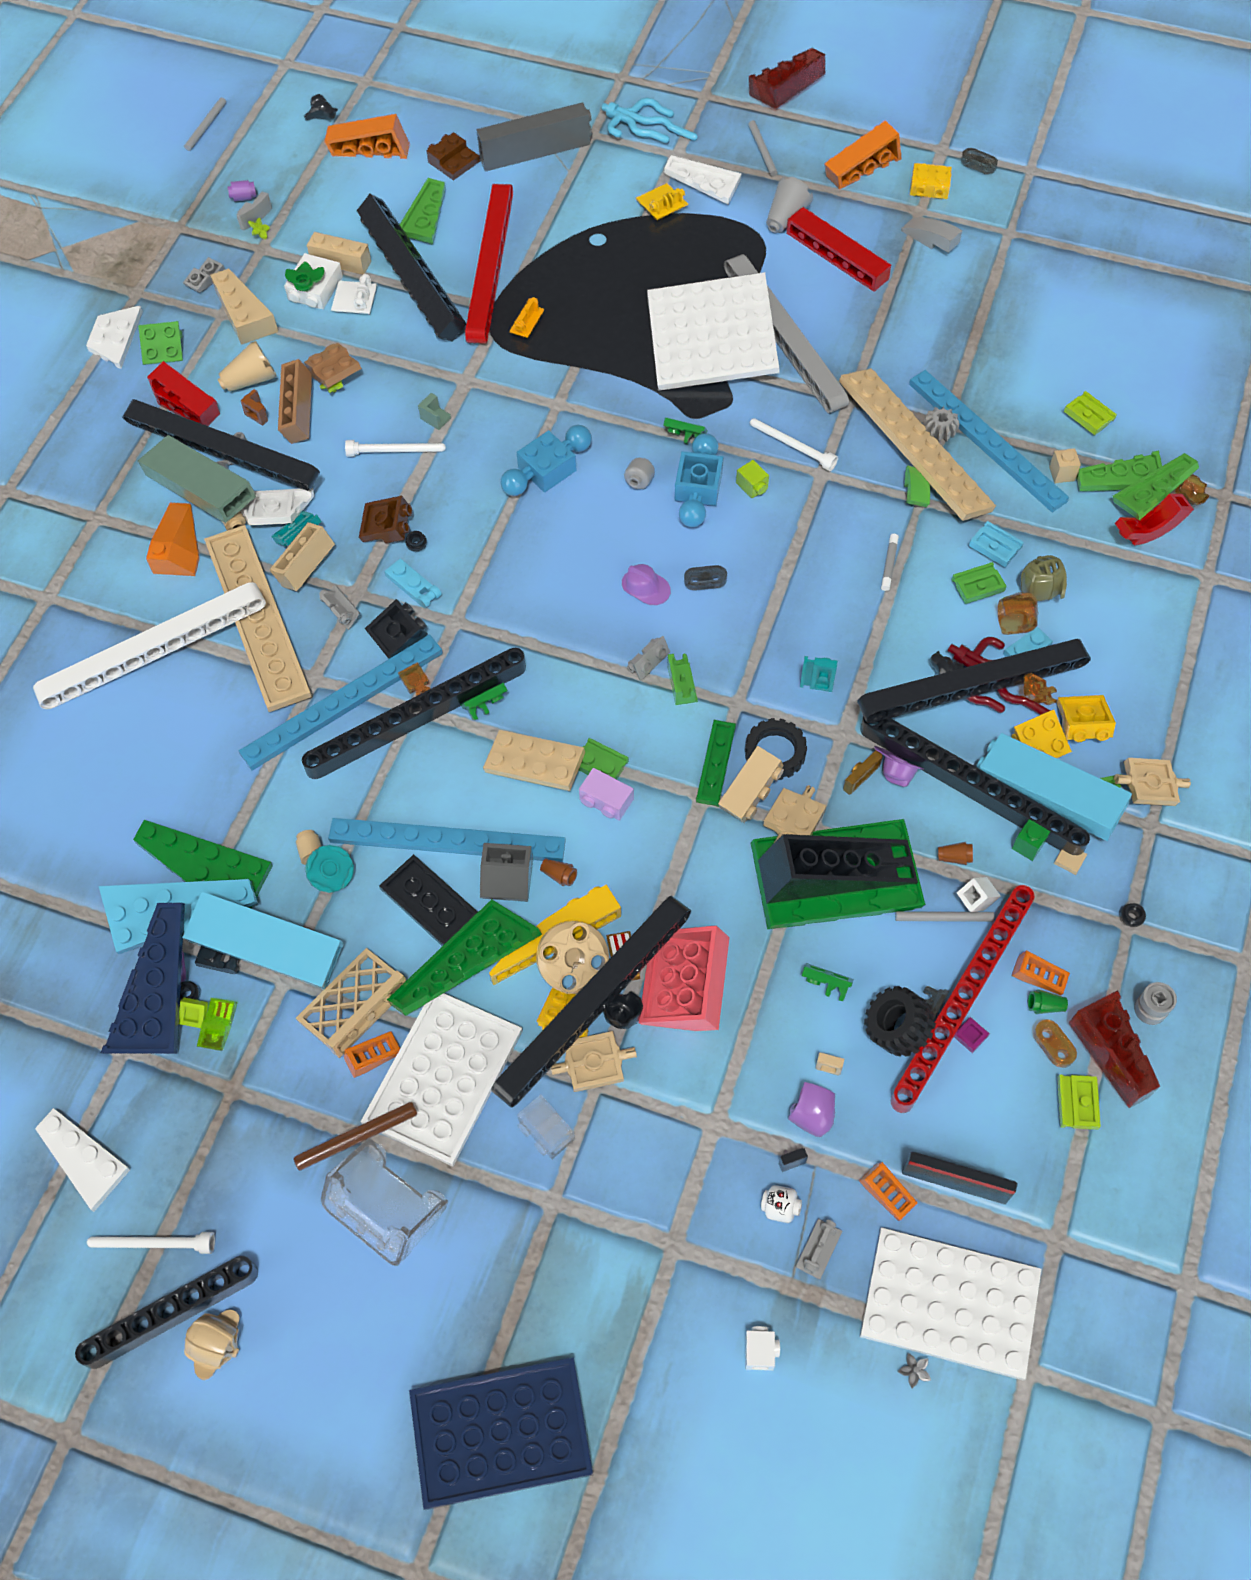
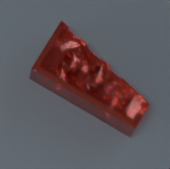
M810 48L792 56L791 61L783 60L778 63L777 67L771 70L765 68L760 75L752 74L748 76L749 95L777 109L826 74L825 54Z
M1117 990L1078 1010L1068 1023L1128 1108H1131L1148 1099L1160 1087V1084L1147 1055H1144L1139 1045L1141 1043L1137 1033L1134 1034L1129 1022L1131 1018L1127 1010L1123 1009L1120 1002L1121 996Z

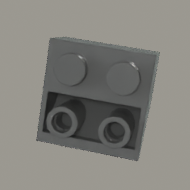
M483 843L480 868V898L528 902L533 865L532 847Z

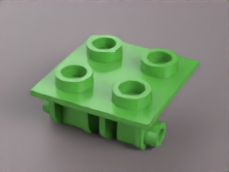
M179 321L138 325L143 365L158 364L163 361L166 363L183 361L181 347L183 335L179 329Z

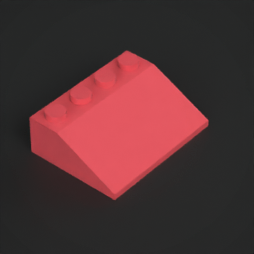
M718 926L679 929L647 963L642 995L643 1010L639 1018V1024L690 1031L719 1030L730 937Z

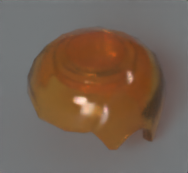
M1194 474L1189 476L1175 489V494H1183L1192 507L1204 504L1209 498V494L1205 493L1207 484Z

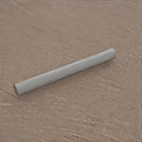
M221 97L186 142L184 145L186 150L190 151L224 107L226 104L224 98Z
M752 120L748 125L769 173L774 177L778 174L756 122Z
M896 911L895 920L994 922V912Z

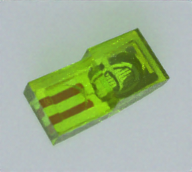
M210 998L206 1021L201 1024L197 1047L223 1050L232 1026L237 1002Z

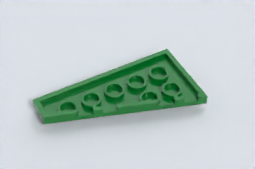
M491 899L387 1000L392 1007L406 1016L542 934L539 928Z

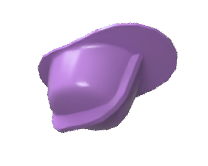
M646 564L630 565L628 572L622 578L624 591L648 605L663 604L671 594L669 583Z
M874 746L877 751L884 755L883 774L891 783L907 787L917 770H924V768L910 764L881 747Z

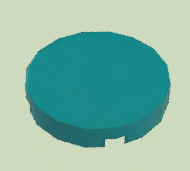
M334 845L320 846L312 851L305 865L306 878L311 886L319 891L328 893L339 891L346 887L352 879L354 871L352 859L348 852Z

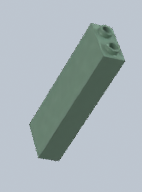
M169 435L138 460L147 477L224 523H227L256 497L249 481Z

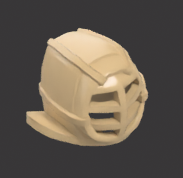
M226 1310L218 1316L203 1314L187 1329L184 1354L194 1361L195 1374L199 1379L207 1380L211 1378L217 1369H220L232 1357L235 1358L239 1352L237 1347L239 1329L237 1326L240 1321L237 1311Z

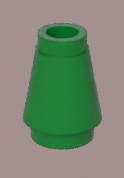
M1037 989L1036 991H1031L1028 996V1008L1030 1011H1034L1035 1014L1066 1012L1068 999L1067 997Z

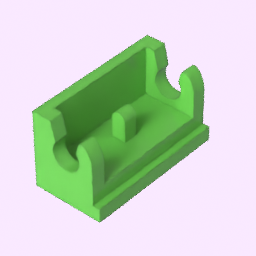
M685 653L682 655L683 658L681 660H676L674 654H668L667 668L675 705L698 702L690 662H688V656Z

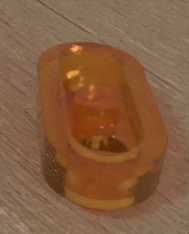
M1052 1020L1040 1021L1034 1029L1036 1042L1055 1066L1060 1068L1071 1066L1077 1057L1074 1045L1056 1022ZM1042 1032L1049 1033L1050 1038H1045ZM1058 1053H1063L1066 1059H1061Z

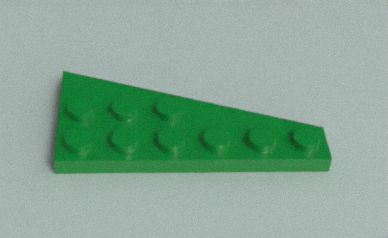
M143 820L133 838L139 847L160 861L168 870L180 877L183 882L249 879L252 882L256 898L273 867L270 861L147 820Z

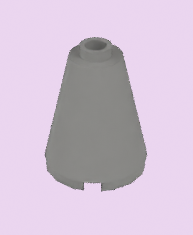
M783 177L779 181L766 221L771 232H783L787 228L788 218L802 207L807 208L811 204L813 193L810 194L807 191L809 187L795 177H789V179Z

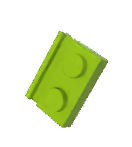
M1084 391L1081 396L1079 395L1067 404L1064 409L1066 414L1094 435L1108 426L1117 416L1115 412L1087 391Z
M1059 1075L1057 1082L1060 1128L1072 1127L1075 1129L1099 1130L1101 1123L1097 1077Z

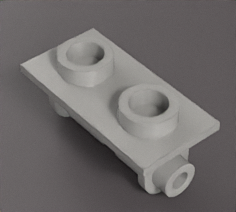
M336 585L332 587L331 591L326 589L320 591V600L325 602L337 616L338 621L350 630L360 612Z
M664 636L651 639L650 643L641 650L643 655L638 653L628 662L627 669L631 673L635 671L640 681L670 653Z
M818 1219L796 1265V1268L819 1280L842 1234V1231L836 1228V1224L833 1221L826 1220L824 1222Z

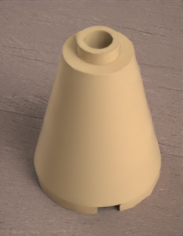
M253 341L219 373L220 378L217 380L223 390L228 389L231 392L274 379L277 376L258 343Z

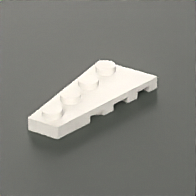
M54 1108L35 1128L93 1212L130 1171L127 1166Z

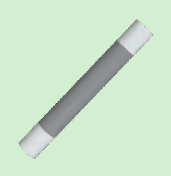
M897 534L890 535L881 585L883 591L890 590L899 539Z

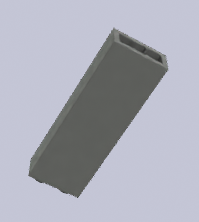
M581 102L476 129L480 161L485 172L590 145V136H592V129L589 125V121H592L591 112Z

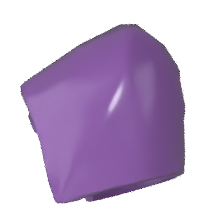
M804 1082L798 1103L793 1104L790 1108L788 1120L804 1131L816 1137H822L830 1131L834 1124L835 1093L821 1086Z

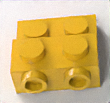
M914 163L910 195L948 199L952 167Z
M1104 695L1058 697L1057 706L1063 718L1061 726L1067 740L1083 742L1086 739L1096 738L1099 741H1105L1113 737L1116 722Z

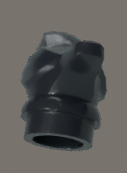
M316 94L311 97V109L304 115L306 121L313 118L333 119L338 109L332 107L323 95Z
M937 651L930 658V662L937 674L964 668V663L953 662L951 658L942 656L940 651Z

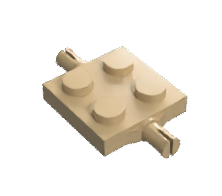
M1127 758L1124 761L1127 775L1115 774L1114 776L1115 784H1127L1129 786L1133 804L1176 806L1180 802L1178 787L1189 788L1191 785L1189 778L1176 777L1170 760Z
M810 785L806 786L802 795L786 788L782 789L766 816L763 825L779 834L775 842L782 834H813L826 811V805L811 799L813 793H815L814 787L810 789Z
M613 1031L578 1038L566 1051L565 1062L554 1064L551 1067L552 1076L567 1072L572 1080L574 1092L624 1082L621 1069L622 1060L636 1058L637 1055L635 1047L620 1050L615 1042Z

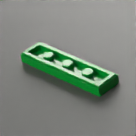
M713 720L696 803L719 807L718 803L721 799L736 723Z

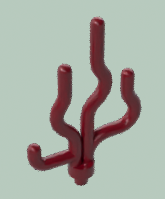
M985 637L973 651L963 644L960 647L951 644L947 651L954 655V661L964 663L966 667L992 661L981 656L987 646L991 645L997 649H1003L1005 644L998 638ZM1035 680L1022 683L1034 691L1042 689V685ZM1006 688L997 690L1000 697L1011 704L1023 705L1039 715L1051 711L1028 697L1011 694ZM976 695L966 698L971 703L986 705L999 713L1005 711L1003 704L988 696Z

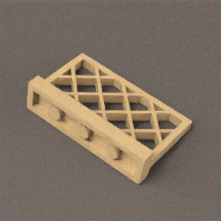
M366 948L296 1017V1020L340 1059L345 1049L350 1048L391 1007L387 999L406 979L399 971L393 970ZM367 958L373 961V969L360 970L361 964ZM388 973L391 975L385 983H377V974ZM372 975V984L360 986V976ZM355 977V986L343 988V982L347 978ZM372 990V996L368 1000L359 1001L361 991ZM355 992L354 1002L342 1003L344 993ZM338 994L337 1004L325 1005V1000L330 995ZM354 1008V1014L350 1018L342 1019V1009ZM337 1010V1020L324 1021L325 1011ZM320 1012L319 1022L308 1023L306 1021L312 1013ZM336 1026V1032L327 1039L324 1036V1027Z

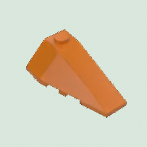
M169 503L151 539L146 557L153 574L196 576L200 558L190 503Z

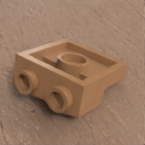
M339 343L327 346L324 351L313 354L304 362L305 366L312 373V378L327 388L361 369L359 362L349 356L347 349Z

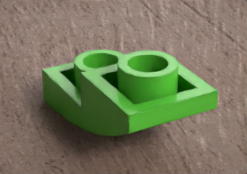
M906 466L904 486L908 487L907 503L927 507L930 505V484L915 467Z

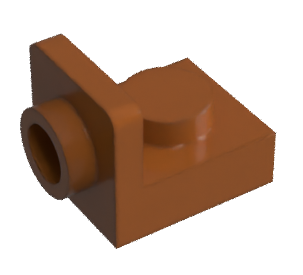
M253 389L241 400L242 408L246 416L263 426L268 421L266 408L260 401L258 391Z

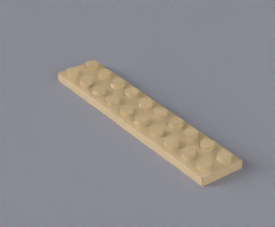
M872 368L841 375L839 383L924 476L962 521L993 512L996 505L989 496L981 490L977 483L951 457L950 453L941 446L938 440L930 436V432L926 431V427L921 424Z
M243 525L205 538L206 546L224 594L246 583L253 582L258 585L266 604L261 610L235 623L268 711L272 712L311 698L310 690L246 526Z

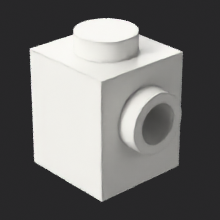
M987 877L973 878L957 892L970 912L984 911L1001 897Z
M752 1327V1331L746 1332L745 1370L773 1371L775 1357H780V1340H775V1332L768 1331V1327Z

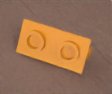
M536 298L528 299L510 329L511 333L526 338L529 337L544 312L543 308L538 307V300Z

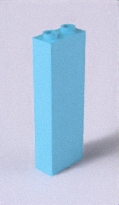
M1003 733L999 735L997 740L993 739L987 749L989 753L986 758L982 756L977 764V768L1106 841L1109 840L1128 807L1132 793Z
M202 891L200 896H197L193 901V913L190 920L187 919L184 923V935L182 937L189 942L322 989L327 987L343 947V942L336 938Z

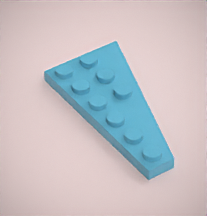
M249 879L99 886L115 950L118 954L144 945L148 934L147 929L157 903H184V923L187 919L190 920L193 913V901L197 896H200L201 891L245 907L258 904L252 882Z

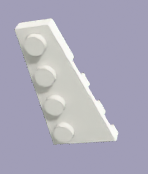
M672 155L664 167V174L726 204H729L741 180V173Z

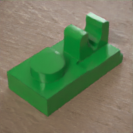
M665 417L663 426L668 430V433L678 436L680 433H684L685 444H689L690 438L694 435L696 438L700 434L707 433V429L703 426Z
M501 683L460 705L468 711L472 720L478 719L476 707L481 709L484 715L488 714L489 710L485 702L490 700L491 703H494L504 698L502 693L508 690L505 684Z
M806 963L802 976L807 977L806 981L811 984L820 985L821 983H828L825 993L828 997H830L833 989L839 987L841 993L839 1001L845 999L848 987H851L854 981L852 978Z

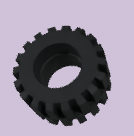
M894 986L893 990L889 987L885 989V993L879 992L876 995L877 999L870 1002L871 1007L865 1013L868 1018L864 1019V1025L867 1026L865 1030L870 1039L895 1056L901 1057V1055L907 1057L911 1056V1052L915 1054L920 1052L919 1048L921 1046L925 1048L928 1044L926 1042L927 1039H931L933 1036L931 1030L935 1029L936 1023L932 1021L935 1019V1013L931 1011L932 1007L906 987ZM906 1013L904 1022L894 1030L898 1018Z

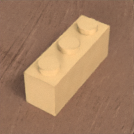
M314 232L307 243L310 255L339 262L341 270L364 275L371 263L368 244L318 232Z
M307 523L269 570L282 587L297 591L335 544L323 526Z
M757 746L718 803L721 809L744 824L747 819L751 820L757 812V804L760 800H765L771 789L769 787L774 780L777 781L783 774L784 765L782 761Z

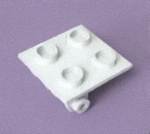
M367 274L362 275L359 282L339 281L331 311L370 314L377 284L372 283L370 276Z

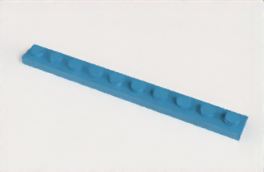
M924 370L910 379L909 385L933 407L941 409L944 406L945 410L952 409V412L957 414L959 420L958 429L1052 513L1068 502L1069 496L928 371Z
M429 634L238 750L241 757L251 771L436 659L443 654L441 647Z
M332 818L328 837L330 843L479 856H482L483 843L524 845L532 847L533 860L543 861L547 858L563 862L566 843L565 837Z

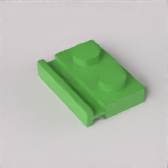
M993 562L953 574L952 581L955 582L956 588L965 604L1005 592L1007 587L998 570H995Z
M588 738L586 745L583 746L585 755L579 771L589 775L591 770L595 768L617 780L625 765L628 764L629 757Z

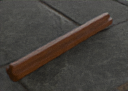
M409 1102L296 1155L294 1163L299 1171L306 1169L416 1117L417 1111L412 1102Z

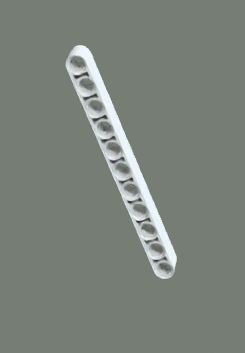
M253 582L246 583L38 681L33 686V690L40 707L46 710L55 708L261 610L266 602L258 585Z

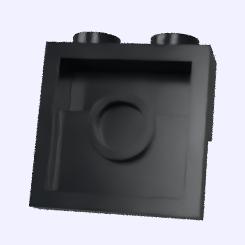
M395 599L364 628L388 659L428 635L425 631L427 627L425 622L420 617L415 618L412 615L415 610L407 602L403 604L398 599Z

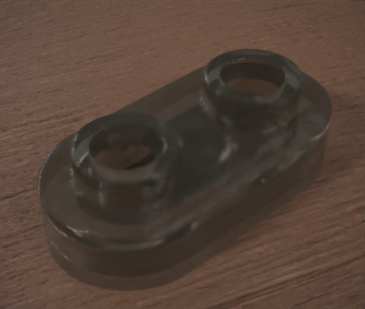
M967 148L962 152L961 162L966 167L983 174H991L996 171L998 164L996 157L975 148Z
M719 565L693 567L684 574V584L690 590L721 588L727 582V571Z

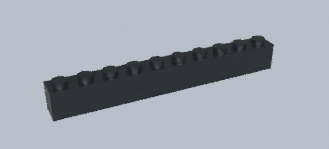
M369 193L356 210L361 217L360 221L369 229L368 233L377 241L376 245L385 253L384 257L393 265V271L400 276L401 283L410 291L409 295L418 303L417 307L426 315V321L434 327V333L440 339L445 338L453 341L466 326L465 320L384 200Z

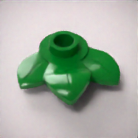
M306 261L297 270H285L286 280L293 283L294 288L298 291L311 289L313 284L320 281L325 274L324 267L312 269Z

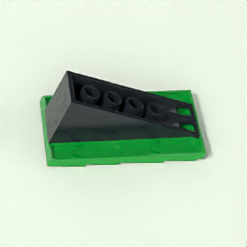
M904 819L817 830L812 835L782 834L776 842L775 840L778 836L753 839L750 843L767 929L805 926L812 923L876 916L896 911H912L926 905Z

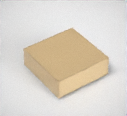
M1061 850L1054 864L1076 875L1087 854L1083 852L1081 855H1071Z
M819 1052L815 1069L839 1076L845 1059Z

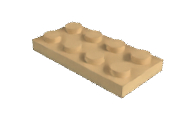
M499 730L483 769L485 773L570 791L585 755V749L575 745Z

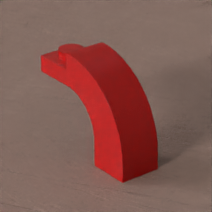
M1169 493L1157 507L1148 512L1142 519L1120 517L1114 524L1119 529V533L1123 538L1129 539L1133 545H1141L1171 531L1188 517L1194 509L1183 494Z

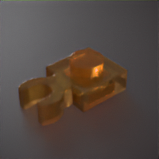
M418 662L398 672V676L409 694L416 691L417 696L431 689L425 686L429 684V679Z
M1032 673L1024 675V697L1039 704L1042 702L1046 705L1057 703V700L1051 696L1052 693L1057 692L1055 687H1046V680Z

